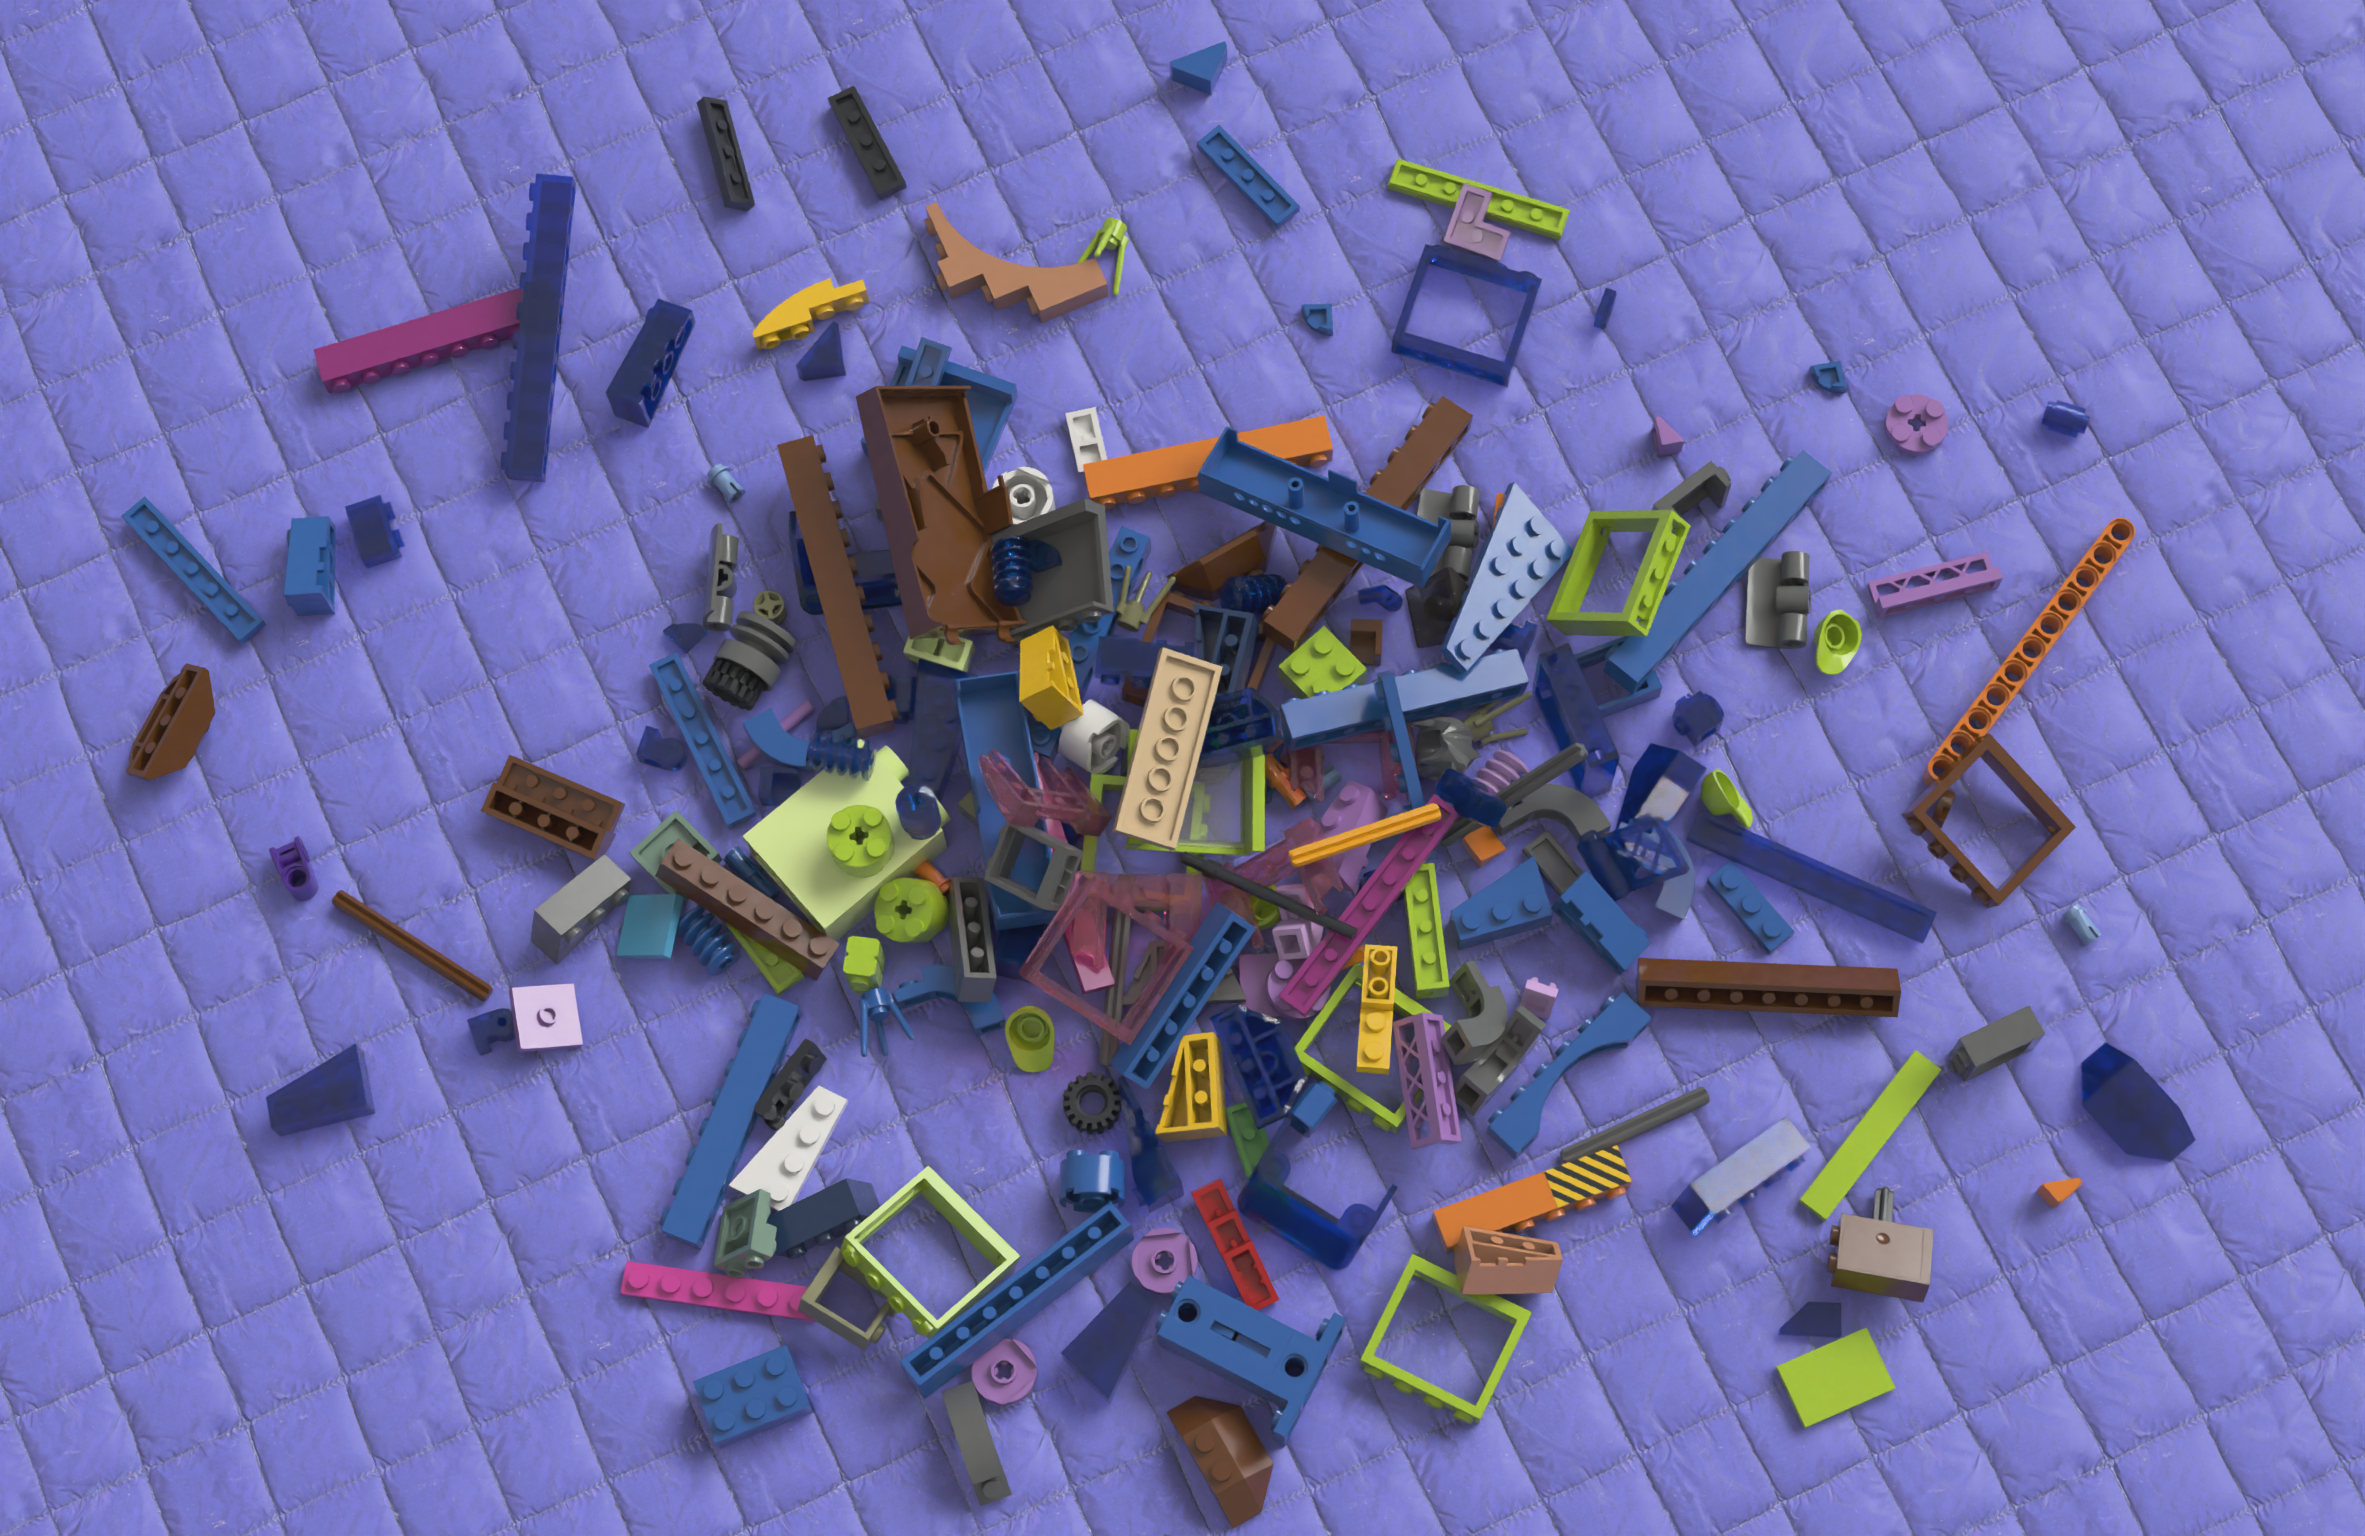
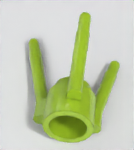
M1106 218L1102 228L1097 230L1095 237L1077 263L1086 261L1096 246L1097 249L1094 256L1097 258L1104 248L1114 250L1118 246L1113 283V295L1117 296L1121 283L1125 248L1129 239L1124 236L1127 226L1122 221L1115 218Z

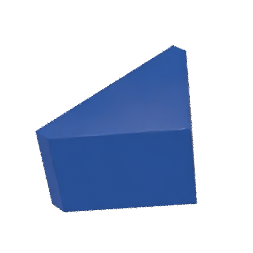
M1223 41L1170 61V77L1172 81L1212 95L1227 62L1226 42Z

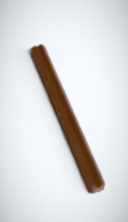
M339 890L333 897L332 904L336 908L477 999L485 1002L492 994L493 988L491 985L345 891Z

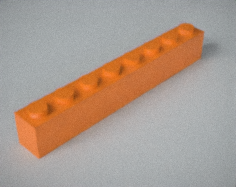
M1325 415L1238 433L1239 441L1301 467L1308 465L1311 467H1321L1333 459V447ZM1220 437L1083 464L1089 500L1104 505L1105 510L1114 508L1116 504L1126 502L1138 504L1150 497L1168 498L1174 496L1177 492L1185 490L1198 492L1197 474Z

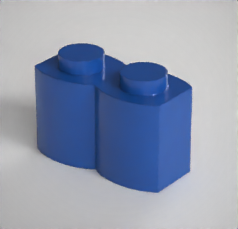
M1322 1081L1319 1083L1311 1082L1285 1115L1284 1121L1302 1136L1309 1138L1337 1103V1099L1334 1097L1336 1092Z

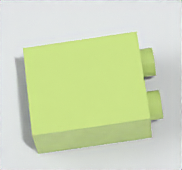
M861 739L743 835L753 858L813 926L835 941L839 940L874 910L876 898L883 884L898 878H913L915 876L914 871L922 862L926 860L932 862L948 848L941 827L951 819L943 806L928 791H925L915 799L900 783L910 773L899 757L886 745L874 754ZM867 805L875 807L882 812L889 822L895 842L894 855L883 867V870L876 875L864 878L853 877L836 865L827 844V829L831 818L836 812L849 806ZM859 838L858 842H856L857 845L863 844V839L865 838Z

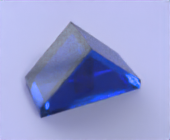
M833 321L796 365L797 373L801 380L810 381L846 376L842 336L837 322Z

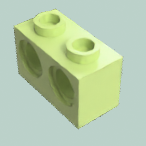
M908 636L903 653L909 661L966 678L976 648L973 641L961 637L958 638L961 642H965L963 645H949L945 637L910 639Z

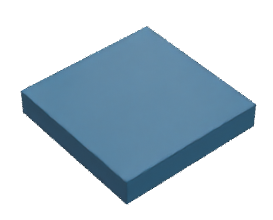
M678 894L630 895L616 956L622 959H671L684 897Z

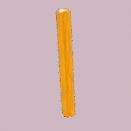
M1432 803L1290 850L1289 859L1293 867H1300L1439 821L1441 819V812L1439 806Z

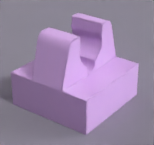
M1533 977L1531 980L1528 979L1520 1005L1522 1004L1534 1015L1549 1020L1559 989L1552 982L1549 986L1538 983L1539 978Z

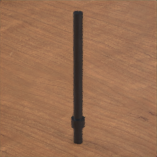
M1187 851L1184 852L1181 858L1182 864L1202 872V876L1212 881L1218 879L1348 939L1353 940L1357 934L1358 928L1224 869L1222 864L1212 859L1204 860Z

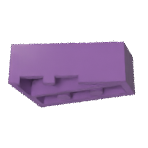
M1349 780L1301 847L1386 818L1388 809L1371 788ZM1371 843L1304 866L1313 876L1356 894L1359 888L1356 882L1361 869H1366L1369 862L1366 856Z

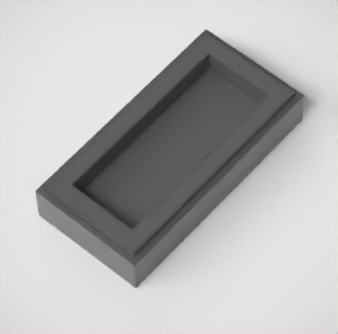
M1548 830L1522 849V852L1528 859L1535 856L1540 874L1559 897L1583 874L1581 869Z

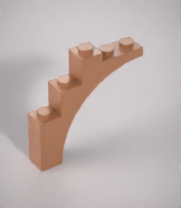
M937 202L925 206L927 218L923 219L929 236L935 234L938 241L935 244V248L940 261H937L939 273L935 274L941 291L947 290L951 300L981 288L986 303L992 302L996 311L1026 300L1031 314H1037L1041 323H1044L1108 297V285L1096 258L1074 265L1050 268L1023 266L1003 261L981 251L963 238L947 221Z

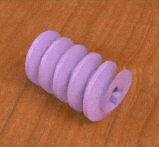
M1496 750L1493 754L1494 759L1486 761V769H1479L1477 772L1478 778H1471L1469 781L1470 787H1464L1461 790L1462 798L1473 809L1509 786L1510 781L1515 782L1520 778L1518 775L1519 771L1524 774L1529 773L1530 770L1526 764L1511 752Z

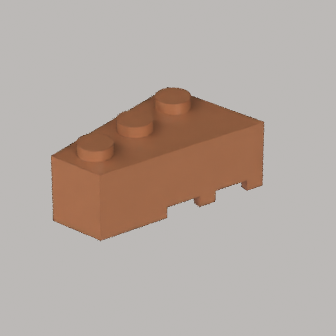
M1467 1226L1462 1228L1453 1257L1461 1294L1553 1293L1563 1261L1558 1242Z

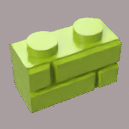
M848 937L847 956L844 959L843 972L849 987L853 989L852 992L862 995L870 989L881 988L882 972H884L886 957L880 941L874 938Z

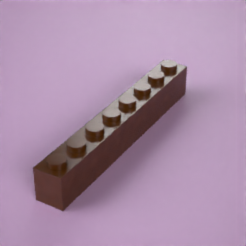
M1638 958L1636 976L1637 1004L1640 1007L1898 1017L1901 997L1897 968Z

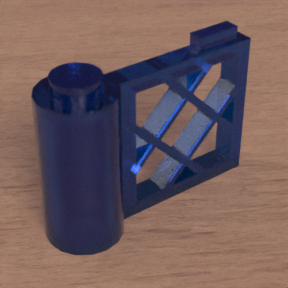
M1651 813L1634 818L1632 821L1633 825L1606 834L1602 831L1590 830L1579 838L1580 842L1576 847L1594 879L1614 901L1624 898L1634 890L1688 873L1690 868L1660 816L1653 818ZM1655 828L1660 837L1659 844L1643 838V832ZM1623 838L1635 843L1632 853L1621 849L1616 840ZM1639 845L1656 852L1653 862L1636 855ZM1660 854L1671 858L1677 867L1669 869L1657 864ZM1633 863L1650 869L1649 875L1638 879L1632 869Z

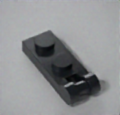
M806 1038L755 1105L756 1113L764 1119L765 1123L772 1130H778L784 1126L786 1113L795 1101L800 1098L804 1089L821 1070L822 1065L827 1060L816 1044Z

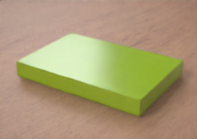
M1867 1327L1778 1365L1775 1368L1804 1429L1895 1389V1385Z

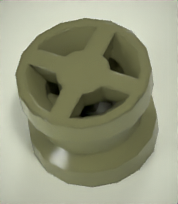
M766 590L755 597L753 602L755 614L772 621L778 626L784 622L787 616V609L780 594L772 590Z

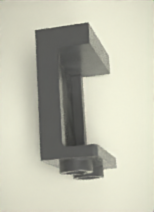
M1710 461L1654 503L1652 510H1673L1681 517L1706 497H1709L1721 509L1726 504L1731 487L1730 476L1725 469L1720 466L1717 467Z

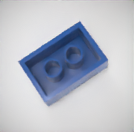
M787 1345L693 1381L712 1437L720 1449L813 1413L792 1352Z

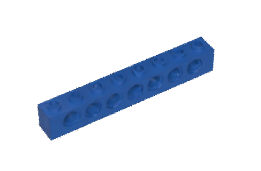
M1121 526L1109 552L1114 612L1102 616L1100 621L1085 622L1077 625V629L1073 630L1068 640L1081 702L1117 626L1115 621L1118 613L1115 612L1120 598L1125 567L1127 565L1131 566L1126 598L1127 604L1151 552L1150 537ZM1033 717L1029 725L1033 753H1038L1042 765L1051 768L1058 754L1062 729L1059 726L1050 730L1041 721H1036Z

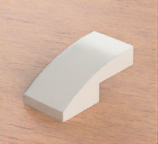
M1096 407L1065 413L1078 473L1084 472L1083 464L1107 460Z

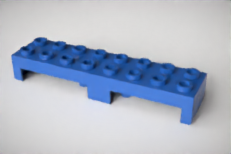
M1228 426L1224 429L1197 474L1200 493L1421 588L1426 584L1451 540V520L1438 516V524L1423 519L1358 491V481L1329 469L1327 478L1239 441L1238 430Z
M1019 671L955 680L954 696L985 873L988 860L993 855L999 841V832L1007 819L1025 822L1048 833L1026 709L1019 702ZM1026 836L1010 878L1039 891L1052 858L1051 847ZM987 881L996 931L1060 921L1062 909L1060 912L1044 910Z

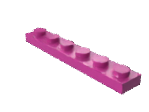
M626 1261L620 1292L623 1296L815 1323V1320L798 1310L801 1297L808 1289L806 1286L743 1277L735 1278L728 1275Z

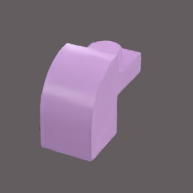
M1308 883L1282 885L1274 890L1322 912L1321 908H1314ZM1279 907L1282 921L1272 930L1279 960L1308 958L1321 942L1323 927Z

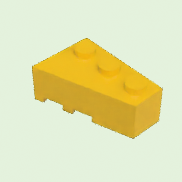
M1053 625L1020 641L1019 702L1032 713L1036 721H1041L1050 730L1084 715L1069 641Z
M1214 1032L1184 1035L1178 1047L1171 1073V1084L1168 1095H1165L1164 1109L1160 1124H1157L1155 1134L1163 1142L1227 1136L1222 1041Z

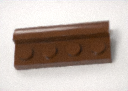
M509 754L498 782H493L481 812L597 860L607 852L616 835L613 832L625 807V803Z

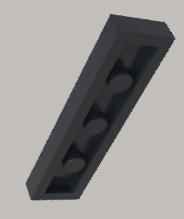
M855 86L828 97V103L879 200L907 188L901 172Z
M703 96L697 102L724 206L749 211L755 206L728 102L727 100Z

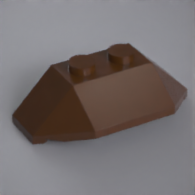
M1264 521L1178 571L1171 573L1167 576V582L1172 576L1176 578V581L1170 588V591L1174 590L1186 596L1214 602L1219 598L1227 599L1237 592L1238 587L1247 582L1248 584H1253L1259 581L1267 571L1277 533V526Z
M186 663L181 668V673L175 676L164 688L131 746L129 765L126 768L128 775L149 781L186 768L189 761L194 757L196 748L203 735L208 731L210 722L216 713L209 670Z
M1194 1396L1166 1412L1232 1529L1260 1514L1263 1509L1274 1463L1241 1406Z

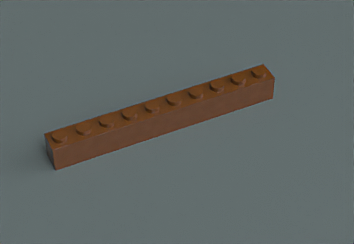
M1444 396L1436 404L1431 403L1423 413L1422 418L1424 420L1420 425L1414 424L1406 434V442L1401 449L1396 447L1391 452L1387 460L1389 464L1383 471L1378 469L1369 483L1371 486L1365 494L1406 511L1468 433L1473 415ZM1319 544L1316 549L1317 554L1312 561L1307 559L1298 571L1300 576L1294 583L1288 582L1280 594L1281 600L1276 606L1271 604L1263 614L1261 619L1264 621L1262 634L1292 654L1364 565L1363 562Z
M813 435L778 444L777 447L858 738L863 739L895 730L893 719L899 718L894 699L888 701L885 690L891 689L886 670L880 672L877 661L883 660L878 642L871 643L869 633L875 630L870 613L863 614L861 604L867 603L862 584L855 586L853 576L859 573L854 556L848 558L845 547L851 545L846 528L839 529L837 519H841L843 516L838 500L832 501L829 491L835 490L830 472L824 473L821 465L827 462L823 445H816Z

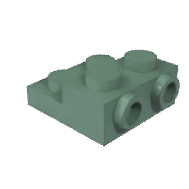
M675 810L629 853L666 894H678L684 897L683 901L689 899L688 897L655 876L660 863L679 838L718 865L722 858L719 852Z
M758 1189L723 1207L714 1267L726 1271V1274L730 1277L741 1278L745 1276L746 1270L749 1268H763L764 1261L772 1258L776 1250L775 1237L777 1227L766 1223L770 1215L769 1202L771 1195L767 1191Z

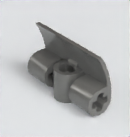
M1459 485L1453 488L1452 493L1425 488L1420 492L1417 516L1435 524H1438V516L1451 520V540L1428 579L1447 582H1466L1469 580L1473 548L1477 547L1479 540V524L1477 521L1479 489L1472 486Z
M717 523L710 533L703 626L712 631H728L731 629L733 600L731 598L736 594L737 584L731 570L737 566L739 539L732 535L722 534V523ZM721 580H726L722 582V586H717L720 584Z
M1788 551L1782 554L1781 559L1760 557L1748 570L1745 642L1747 645L1778 649H1799L1806 646L1807 615L1811 612L1809 554L1801 551Z

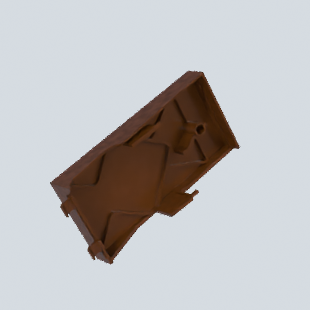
M875 386L856 396L910 639L945 637L949 645H963L965 642H961L958 636L997 634L1000 641L1012 642L1017 641V639H1013L1009 631L1027 624L1026 620L1022 619L996 562L991 534L1012 525L1013 519L1008 487H1005L1003 475L997 476L999 486L989 491L987 489L965 393L971 389V386Z

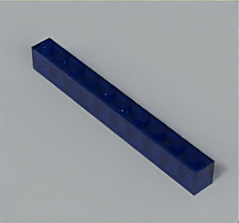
M536 173L535 183H530L529 201H533L532 213L528 212L526 216V231H530L529 242H524L523 260L527 261L526 272H521L519 282L520 290H524L523 302H518L516 309V319L521 320L520 331H515L513 338V349L517 350L516 362L512 361L510 366V380H514L513 392L509 391L507 395V410H511L510 422L505 421L503 433L504 440H508L507 452L502 451L500 469L505 470L504 474L510 480L544 483L546 480L576 194V183L571 176Z

